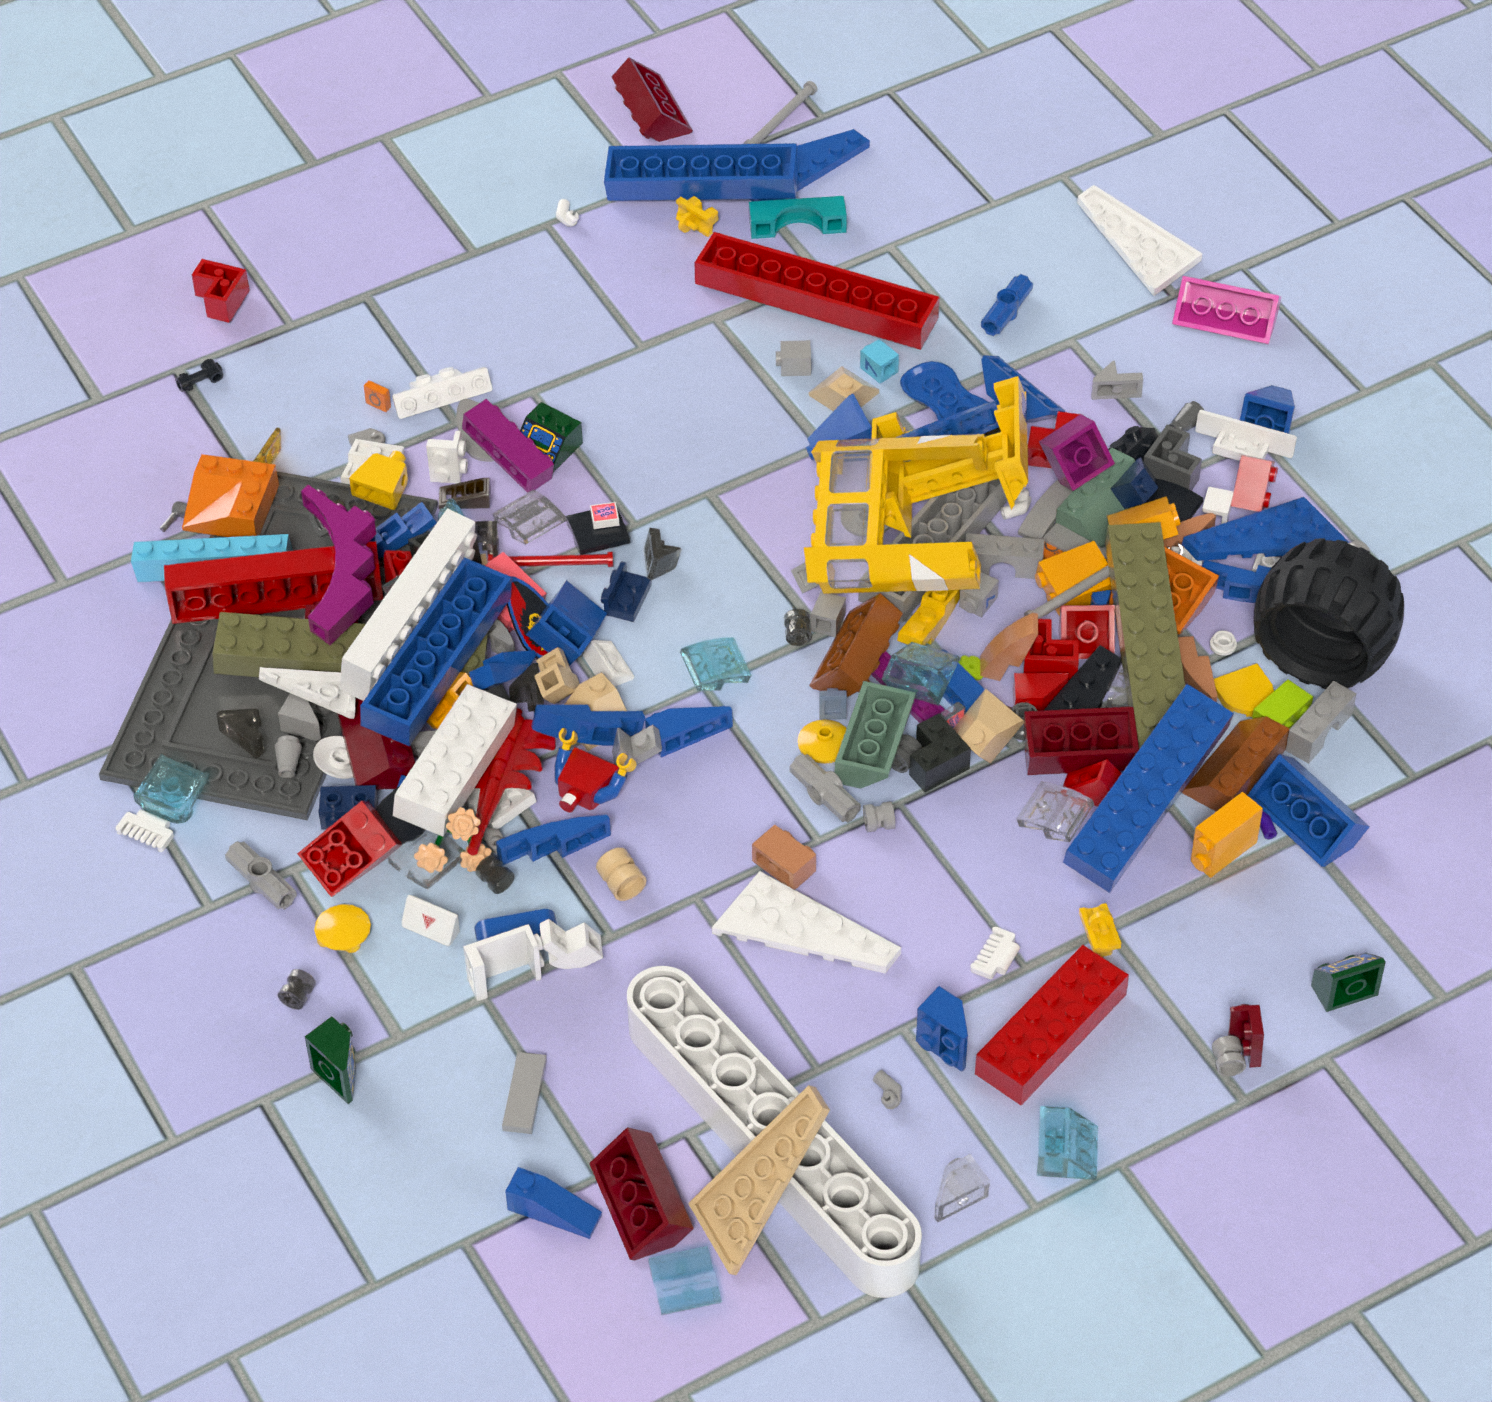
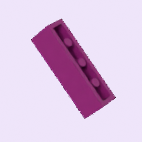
M485 399L463 414L462 429L528 494L552 479L554 464L551 458L543 454L536 447L532 439L526 438L519 431L517 425L509 421L502 414L499 407L492 405Z

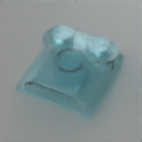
M161 754L133 797L135 802L146 812L172 823H184L191 818L193 805L210 775L207 772H201Z

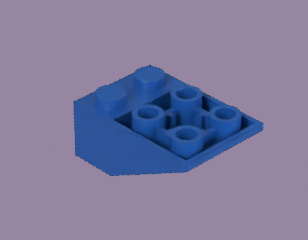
M566 580L526 635L548 653L557 647L562 649L570 666L593 639L607 613Z

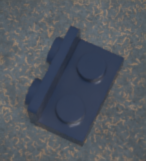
M621 561L617 570L614 569L611 573L609 587L604 588L601 595V603L604 604V611L607 613V616L634 622L652 586V579L627 572L626 562Z

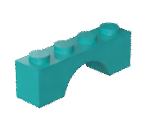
M844 196L749 202L751 239L774 238L781 228L793 223L810 224L819 229L822 234L847 233V213Z

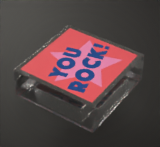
M956 702L940 713V715L954 728L965 715V707L960 702Z

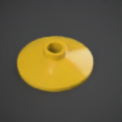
M833 720L813 721L804 726L798 735V748L803 755L808 754L817 763H833L836 760L847 728Z

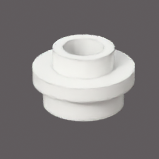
M1218 631L1210 640L1211 650L1218 655H1230L1236 650V639L1228 631Z

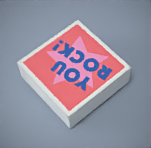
M616 502L590 505L594 529L619 526Z

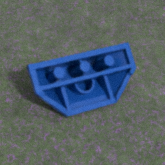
M983 355L981 361L986 394L995 401L996 405H1000L994 391V383L1018 376L1024 392L1026 391V404L1022 409L1026 422H1038L1057 417L1058 411L1065 412L1063 408L1036 388L999 356Z

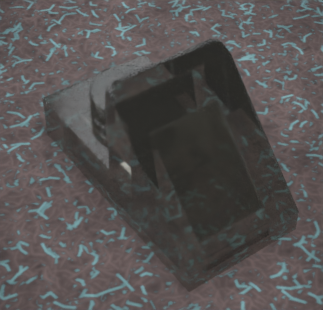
M649 528L643 548L647 579L653 580L674 570L681 553L680 547L665 545L664 540H661L660 529Z
M532 663L509 686L510 700L516 704L527 702L528 712L533 711V713H535L536 705H544L543 697L534 677L539 673L538 663Z
M258 709L221 710L216 713L221 733L256 759L264 753L263 736L258 730L261 727Z

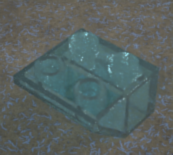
M911 642L892 655L882 680L889 687L916 692L915 699L939 706L960 657Z
M1040 1106L1037 1176L1097 1180L1098 1126L1071 1108Z

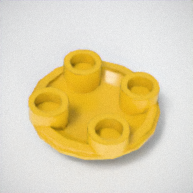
M340 904L330 907L320 914L315 922L314 932L317 943L321 947L354 953L360 949L361 943L370 934L371 923L368 915L361 908L354 905Z

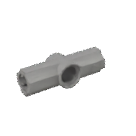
M800 754L794 759L790 765V773L807 788L808 795L812 801L819 806L824 804L842 822L846 821L848 823L852 821L860 811L861 804L843 788V784L837 774L833 771L826 772L808 754Z
M237 841L229 847L228 852L225 854L226 860L249 882L252 891L262 894L277 909L285 910L292 905L293 900L297 897L296 890L272 869L269 859L260 857L245 842Z

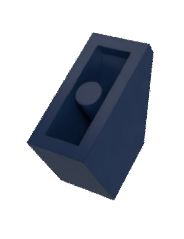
M1137 458L1110 489L1123 508L1126 509L1144 504L1158 489V485L1142 458Z

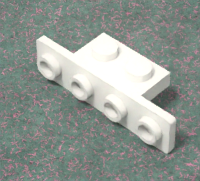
M449 367L441 369L437 375L430 376L426 374L416 377V381L409 383L410 390L394 394L392 398L397 417L403 419L492 391V385L486 367L465 373Z
M1200 410L1197 416L1195 431L1217 438L1213 445V454L1240 461L1241 455L1265 459L1268 452L1292 458L1294 455L1297 441L1295 435Z

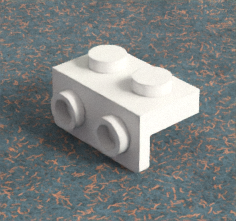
M455 431L453 441L428 439L426 449L430 482L460 483L462 474H466L468 469V459L463 457L466 453V441H462L461 431Z

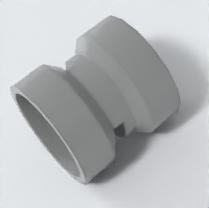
M891 801L882 802L880 806L872 804L863 805V818L867 833L875 832L881 827L886 830L895 829V815Z
M1224 1036L1212 1043L1213 1055L1217 1058L1216 1068L1220 1075L1227 1077L1235 1076L1246 1069L1245 1058L1240 1054L1242 1046L1239 1038Z

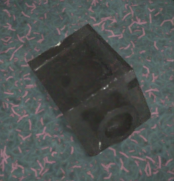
M475 521L474 533L477 534V542H482V551H487V555L493 554V557H497L499 555L497 521Z

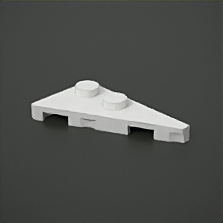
M260 667L259 680L345 717L354 719L355 697L340 690L341 673Z

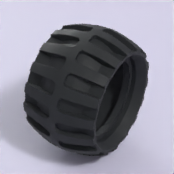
M1325 538L1314 539L1309 543L1302 542L1289 550L1272 566L1260 586L1253 617L1255 639L1257 644L1261 645L1265 657L1268 660H1272L1278 666V669L1286 675L1290 674L1302 683L1321 686L1324 689L1333 681L1346 688H1351L1359 682H1364L1377 672L1398 642L1404 620V596L1401 593V584L1397 576L1391 573L1389 566L1384 561L1378 560L1370 554V551L1362 547H1355L1342 540L1331 541L1325 540Z

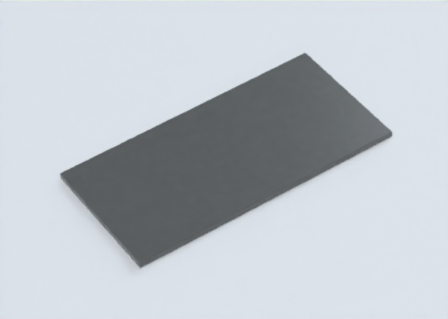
M277 471L279 487L260 535L288 534L293 551L334 546L329 534L318 537L307 516L311 512L303 506L301 491L307 485L316 490L323 491L331 501L341 499L347 511L354 505L362 511H368L375 519L376 528L396 512L402 517L421 502H423L434 517L438 508V501L402 494L396 509L392 510L352 496L350 484ZM210 535L209 538H221L224 536ZM409 543L395 551H410ZM384 557L378 560L384 599L387 595ZM383 600L373 601V605L359 618V623L366 624ZM305 609L255 615L305 619ZM219 619L172 624V620H170L99 772L100 780L308 821L320 792V786L323 785L327 775L316 765L313 751L320 740L330 736H343L337 713L308 701L319 723L321 739L317 741L281 731L278 713L290 694L289 692L259 680V677L214 674L213 648ZM281 736L297 737L302 746L295 776L292 778H282L278 775L274 746Z

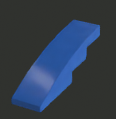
M995 401L932 422L896 438L984 434L999 427L994 415V411L998 409Z
M421 502L401 517L396 512L376 528V535L369 542L376 541L378 559L384 557L385 550L395 551L408 543V539L423 534L436 525L437 521L423 502Z
M608 815L576 817L520 831L496 841L497 858L502 866L525 855H528L531 861L534 862L555 851H558L560 856L564 858L610 836V818Z

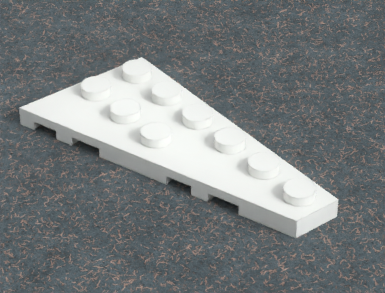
M1091 186L1078 196L1077 204L1153 296L1202 261L1201 252L1097 186Z
M761 871L758 872L712 927V934L722 936L724 933L736 936L737 940L740 941L755 940L763 942L766 947L806 956L809 953L821 955L824 960L834 962V959L850 962L854 967L885 974L901 955V947Z

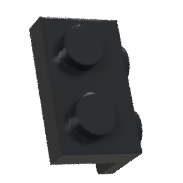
M1132 426L1125 431V434L1120 439L1113 442L1108 450L1114 448L1134 458L1135 461L1137 458H1142L1144 461V456L1158 438L1155 428Z

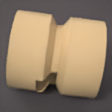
M624 848L611 849L601 856L596 864L597 872L607 882L609 890L619 901L632 899L646 886V877L639 867L635 865L633 858Z

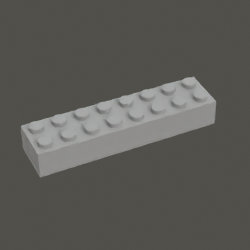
M995 479L930 498L912 519L911 538L906 537L903 532H900L891 544L965 542L966 533L980 534L1008 501L1000 480ZM869 569L859 579V587H872ZM926 591L859 593L858 601L864 603L881 593L903 613L899 620L903 623L921 602L922 596Z

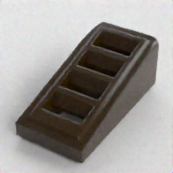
M479 478L439 487V509L490 508V478ZM446 495H451V499L446 500Z

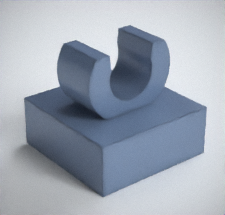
M827 688V691H819V719H846V691H838V688Z

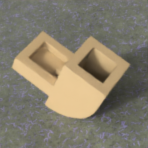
M559 647L536 660L540 673L534 677L545 700L556 704L571 695L578 687V677L571 672L564 651Z

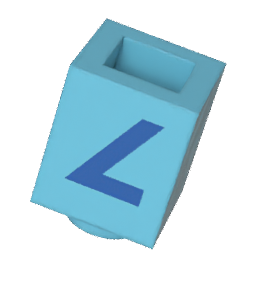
M878 339L860 350V368L881 384L898 373L899 354Z

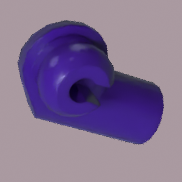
M1262 811L1260 829L1264 838L1269 840L1277 836V831L1270 815Z

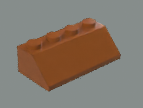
M881 593L850 610L809 686L819 691H827V688H838V691H846L847 697L860 692L863 681L870 682L869 677L871 673L880 665L879 658L890 645L888 641L900 626L898 622L903 613Z
M1267 716L1240 721L1194 775L1182 793L1214 811H1218L1241 792L1248 795L1279 754L1282 755L1286 750L1290 728Z

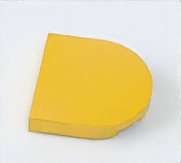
M1258 663L1214 678L1217 698L1221 704L1231 712L1235 711L1246 714V717H1252L1254 708L1274 692L1272 683Z

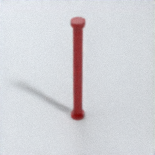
M613 552L594 555L508 556L518 566L608 565V567H613ZM488 554V563L495 558L493 554Z

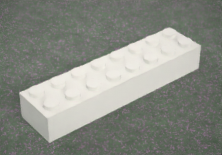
M447 508L343 656L340 690L363 701L365 700L463 558L473 559L475 554L473 544L477 537V534L474 533L475 521Z

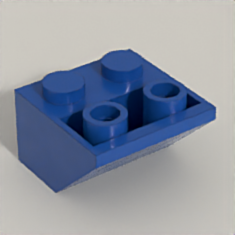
M938 986L917 1008L916 1042L924 1050L933 1052L945 1064L951 1067L954 1066L961 1072L966 1068L968 1042L963 1002Z

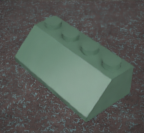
M1111 448L1109 452L1115 464L1072 491L1057 508L1056 523L1089 541H1095L1102 548L1105 546L1107 527L1109 525L1107 516L1126 510L1110 488L1135 462L1134 458L1114 448Z
M863 681L835 760L834 773L837 774L843 785L861 789L888 778L916 697V692Z

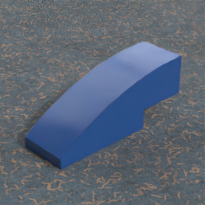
M535 650L501 652L484 660V666L469 672L473 687L486 691L516 678L531 665L536 657Z

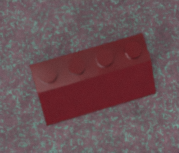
M628 57L611 76L616 85V91L622 95L624 105L630 109L632 119L638 123L640 127L639 132L645 138H652L662 142L688 135L693 131L659 73Z
M355 697L354 719L337 713L355 786L376 785V790L396 789L401 775L407 776L415 764L411 746L361 726L360 705L363 700Z
M1133 707L1024 712L1027 775L1067 774L1107 759L1119 771H1124L1139 751Z
M627 1127L589 1163L630 1260L635 1261L673 1248L694 1229L652 1133Z

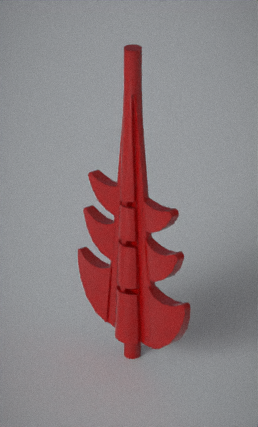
M516 708L514 727L474 788L480 789L476 817L480 819V825L476 826L479 830L478 834L471 836L467 848L468 854L473 856L478 854L484 832L505 789L519 788L530 790L532 788L528 777L517 771L534 770L541 772L543 770L540 759L535 753L528 751V749L555 750L556 748L555 737L532 730L533 720H524L522 717L523 712L519 708Z

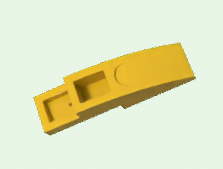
M960 590L926 591L922 596L920 607L898 632L897 641L922 650L926 643L932 644L960 599Z

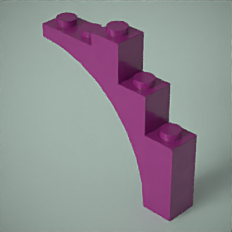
M307 485L301 491L303 506L321 522L328 532L336 552L335 569L330 586L321 602L308 616L310 631L331 645L373 605L372 588L364 579L375 569L373 552L366 546L376 535L375 519L371 513L366 510L362 511L355 505L347 511L340 503L335 504L328 499L323 491L316 490Z

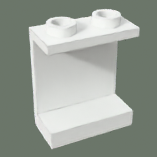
M529 924L463 946L467 980L477 1001L488 998L486 978L529 964L536 981L542 979L541 967H544V961L540 950H543L539 935H533Z

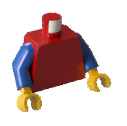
M562 728L559 732V739L563 742L562 748L558 749L554 766L555 783L558 785L559 796L562 798L559 801L560 807L568 813L573 812L577 805L588 810H594L599 804L615 799L627 779L626 773L632 772L636 768V761L631 758L628 764L624 766L628 755L621 753L616 759V766L579 748L574 747L573 750H570L571 745L577 742L578 735L573 730L571 739L565 740L567 729Z

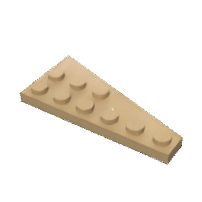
M808 1085L688 1203L729 1274L737 1275L830 1111L819 1091L814 1086Z

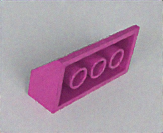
M1183 276L1172 324L1269 344L1276 323L1281 296Z

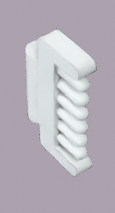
M142 809L138 811L137 815L127 812L116 826L118 835L123 833L126 836L128 834L129 838L140 839L141 843L146 841V845H151L153 848L157 847L159 852H163L174 838L173 831L169 829L170 821Z
M999 927L992 928V934L989 935L990 939H987V944L983 945V949L977 956L978 960H975L970 965L972 973L987 979H993L996 972L1004 975L1020 950V946L1015 943V934Z

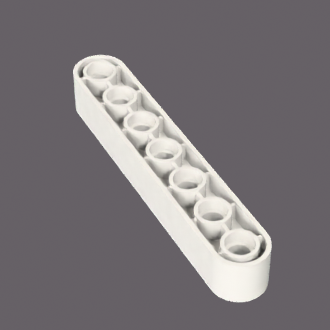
M656 966L640 972L630 982L627 990V1007L631 1040L737 1156L800 1093L685 972L670 966ZM824 1120L778 1202L859 1290L879 1298L898 1296L910 1289L919 1275L922 1238L920 1224L913 1213Z

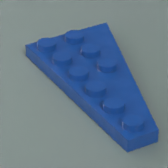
M855 129L797 145L799 156L797 192L870 148V140ZM749 199V200H751V201H768V200H783V199Z
M1301 497L1185 536L1182 546L1197 561L1227 559L1228 555H1241L1242 558H1252L1253 554L1263 553L1265 557L1284 556L1302 542L1309 543L1319 538L1350 542L1305 497Z

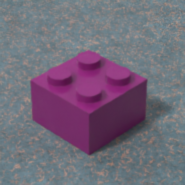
M1082 414L1039 441L1059 483L1072 491L1115 464L1095 421Z

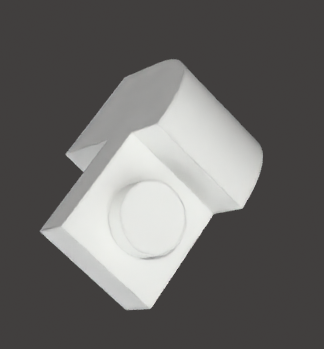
M550 919L540 923V940L543 949L548 952L550 965L561 969L582 968L603 958L601 935L586 923H582L566 932Z

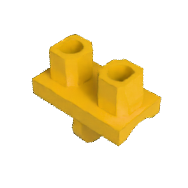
M695 196L688 200L683 197L676 199V204L678 205L676 220L679 221L678 228L680 231L686 233L691 229L693 231L697 230L707 237L713 234V225L718 221V211L709 207L705 211L702 210V202Z
M1107 903L1094 908H1079V916L1092 951L1104 957L1111 955L1113 950L1121 948L1122 943Z

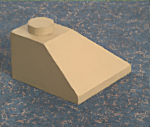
M841 366L809 392V396L834 411L851 394L855 395L860 407H863L879 394V389Z
M602 672L579 684L564 704L589 705L591 711H627L617 689ZM581 743L587 751L598 746Z
M985 689L953 729L974 753L991 764L1024 724V720L990 691Z

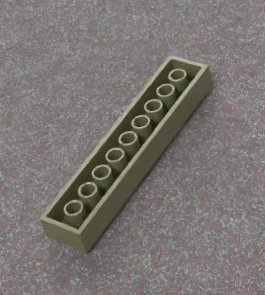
M1161 522L1108 525L1105 538L1128 707L1134 708L1139 749L1185 687Z
M220 612L213 648L214 674L259 677L260 667L341 673L343 656L366 624L353 623L339 638L329 645L310 631L308 619ZM488 634L484 636L461 670V672H466L469 677L470 671L484 666L483 661L487 658Z

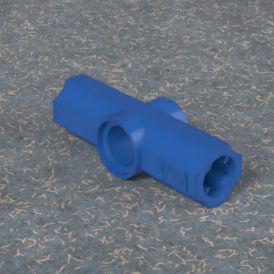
M1022 274L1014 276L1008 286L997 293L996 302L981 321V327L985 330L986 334L991 336L1000 334L1007 323L1017 317L1018 308L1033 289V283L1029 280L1028 276Z

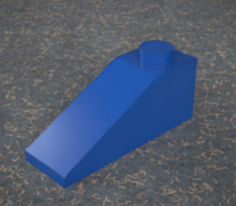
M730 706L669 708L645 718V727L648 728L654 725L659 729L662 751L658 754L662 758L732 728L733 712Z
M520 1167L515 1171L505 1190L507 1210L588 1239L591 1238L602 1216L600 1210L549 1178Z

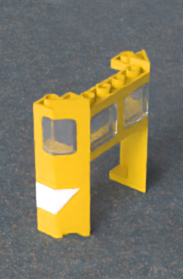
M984 434L825 440L817 442L811 452L817 463L816 471L819 478V485L815 486V500L818 501L817 509L813 510V523L816 525L815 533L811 534L812 547H804L807 583L819 584L823 594L980 589L981 563L972 542L883 545L889 462L972 458L976 470H987L988 445Z

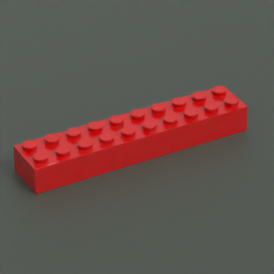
M713 232L694 262L695 284L920 350L939 318V296L717 232Z

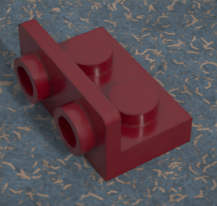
M1241 1004L1230 1007L1228 1036H1235L1240 1039L1242 1055L1248 1056L1249 1068L1261 1067L1264 1030L1260 1005Z

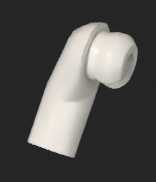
M561 199L558 202L556 219L567 227H573L577 224L579 215L577 212L573 215V210L569 211L570 202L566 199Z
M1027 489L1021 490L1012 510L1010 505L1001 507L1000 511L1004 520L1023 515L1027 512L1031 504V497Z

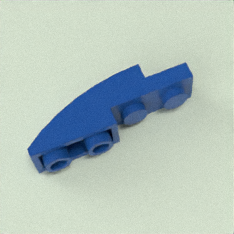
M1204 560L1202 566L1219 575L1216 589L1224 590V599L1248 603L1256 602L1260 586L1271 567L1258 565L1256 572L1208 560Z
M536 705L531 727L534 731L558 739L560 730L565 728L567 729L565 740L571 739L574 730L578 735L577 743L613 746L617 728H620L631 737L642 731L645 716L643 711H591L589 705Z

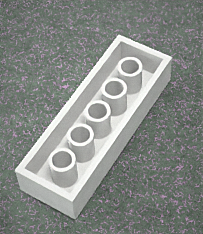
M467 684L395 793L393 816L444 836L448 830L446 824L450 822L448 815L455 813L459 807H463L514 727L517 704Z

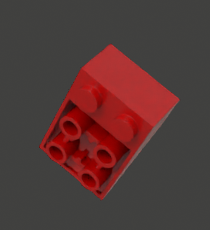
M361 801L297 854L327 893L333 897L383 862L399 849L402 843L372 805L367 801Z

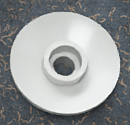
M330 736L320 740L313 751V758L318 768L335 778H353L343 737Z

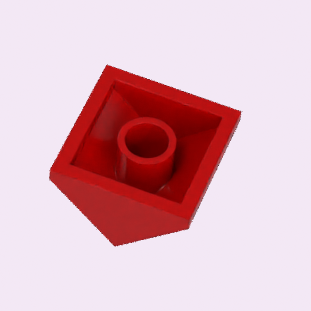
M1115 605L1061 606L1058 630L1059 640H1079V659H1088L1099 645L1115 654Z

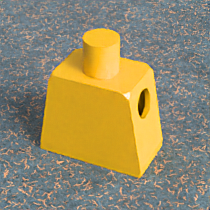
M396 450L389 457L378 453L372 454L349 477L352 496L395 510L408 482L407 467L404 463L406 460L405 456Z

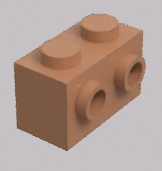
M773 825L752 844V861L781 883L794 890L816 872V854L809 846H804L794 839L791 833L786 830L783 831L776 825Z

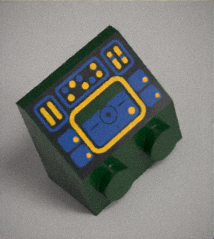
M540 402L525 417L520 432L526 438L533 440L536 447L543 454L551 458L554 464L553 473L583 444L582 422L543 402Z
M1366 952L1360 955H1350L1332 964H1322L1314 969L1311 987L1326 1012L1378 996L1386 961L1383 957Z
M331 1016L304 1036L310 1069L349 1104L353 1101L356 1074L354 1056L356 1051L351 1038L353 1034L345 1023L342 1022L340 1024Z

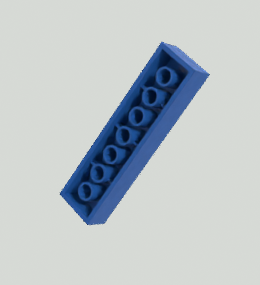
M797 143L609 146L604 176L607 200H676L679 197L688 200L693 196L700 200L796 198L799 172Z
M464 557L360 705L361 726L410 746L510 600L512 577Z
M1186 684L1066 850L1063 863L1110 893L1228 729L1234 713Z

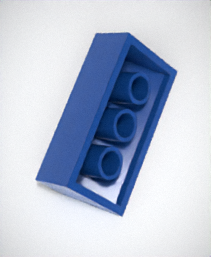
M1279 754L1247 795L1261 806L1263 811L1270 815L1272 821L1321 867L1327 866L1353 849L1370 827L1293 757Z

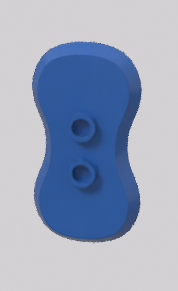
M930 361L916 365L905 372L900 380L901 387L907 396L934 411L938 420L989 403L985 399L967 391L959 382L954 370L940 362Z

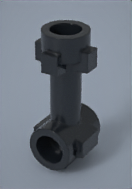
M207 359L201 364L202 370L191 375L182 373L179 377L175 378L176 385L183 392L192 390L193 384L207 378L212 383H216L223 378V369L218 362L215 363L213 359Z

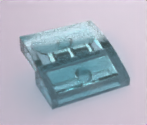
M734 637L706 640L686 646L680 650L682 659L697 691H721L724 683H748L752 676Z
M708 1246L648 1258L661 1316L722 1303Z

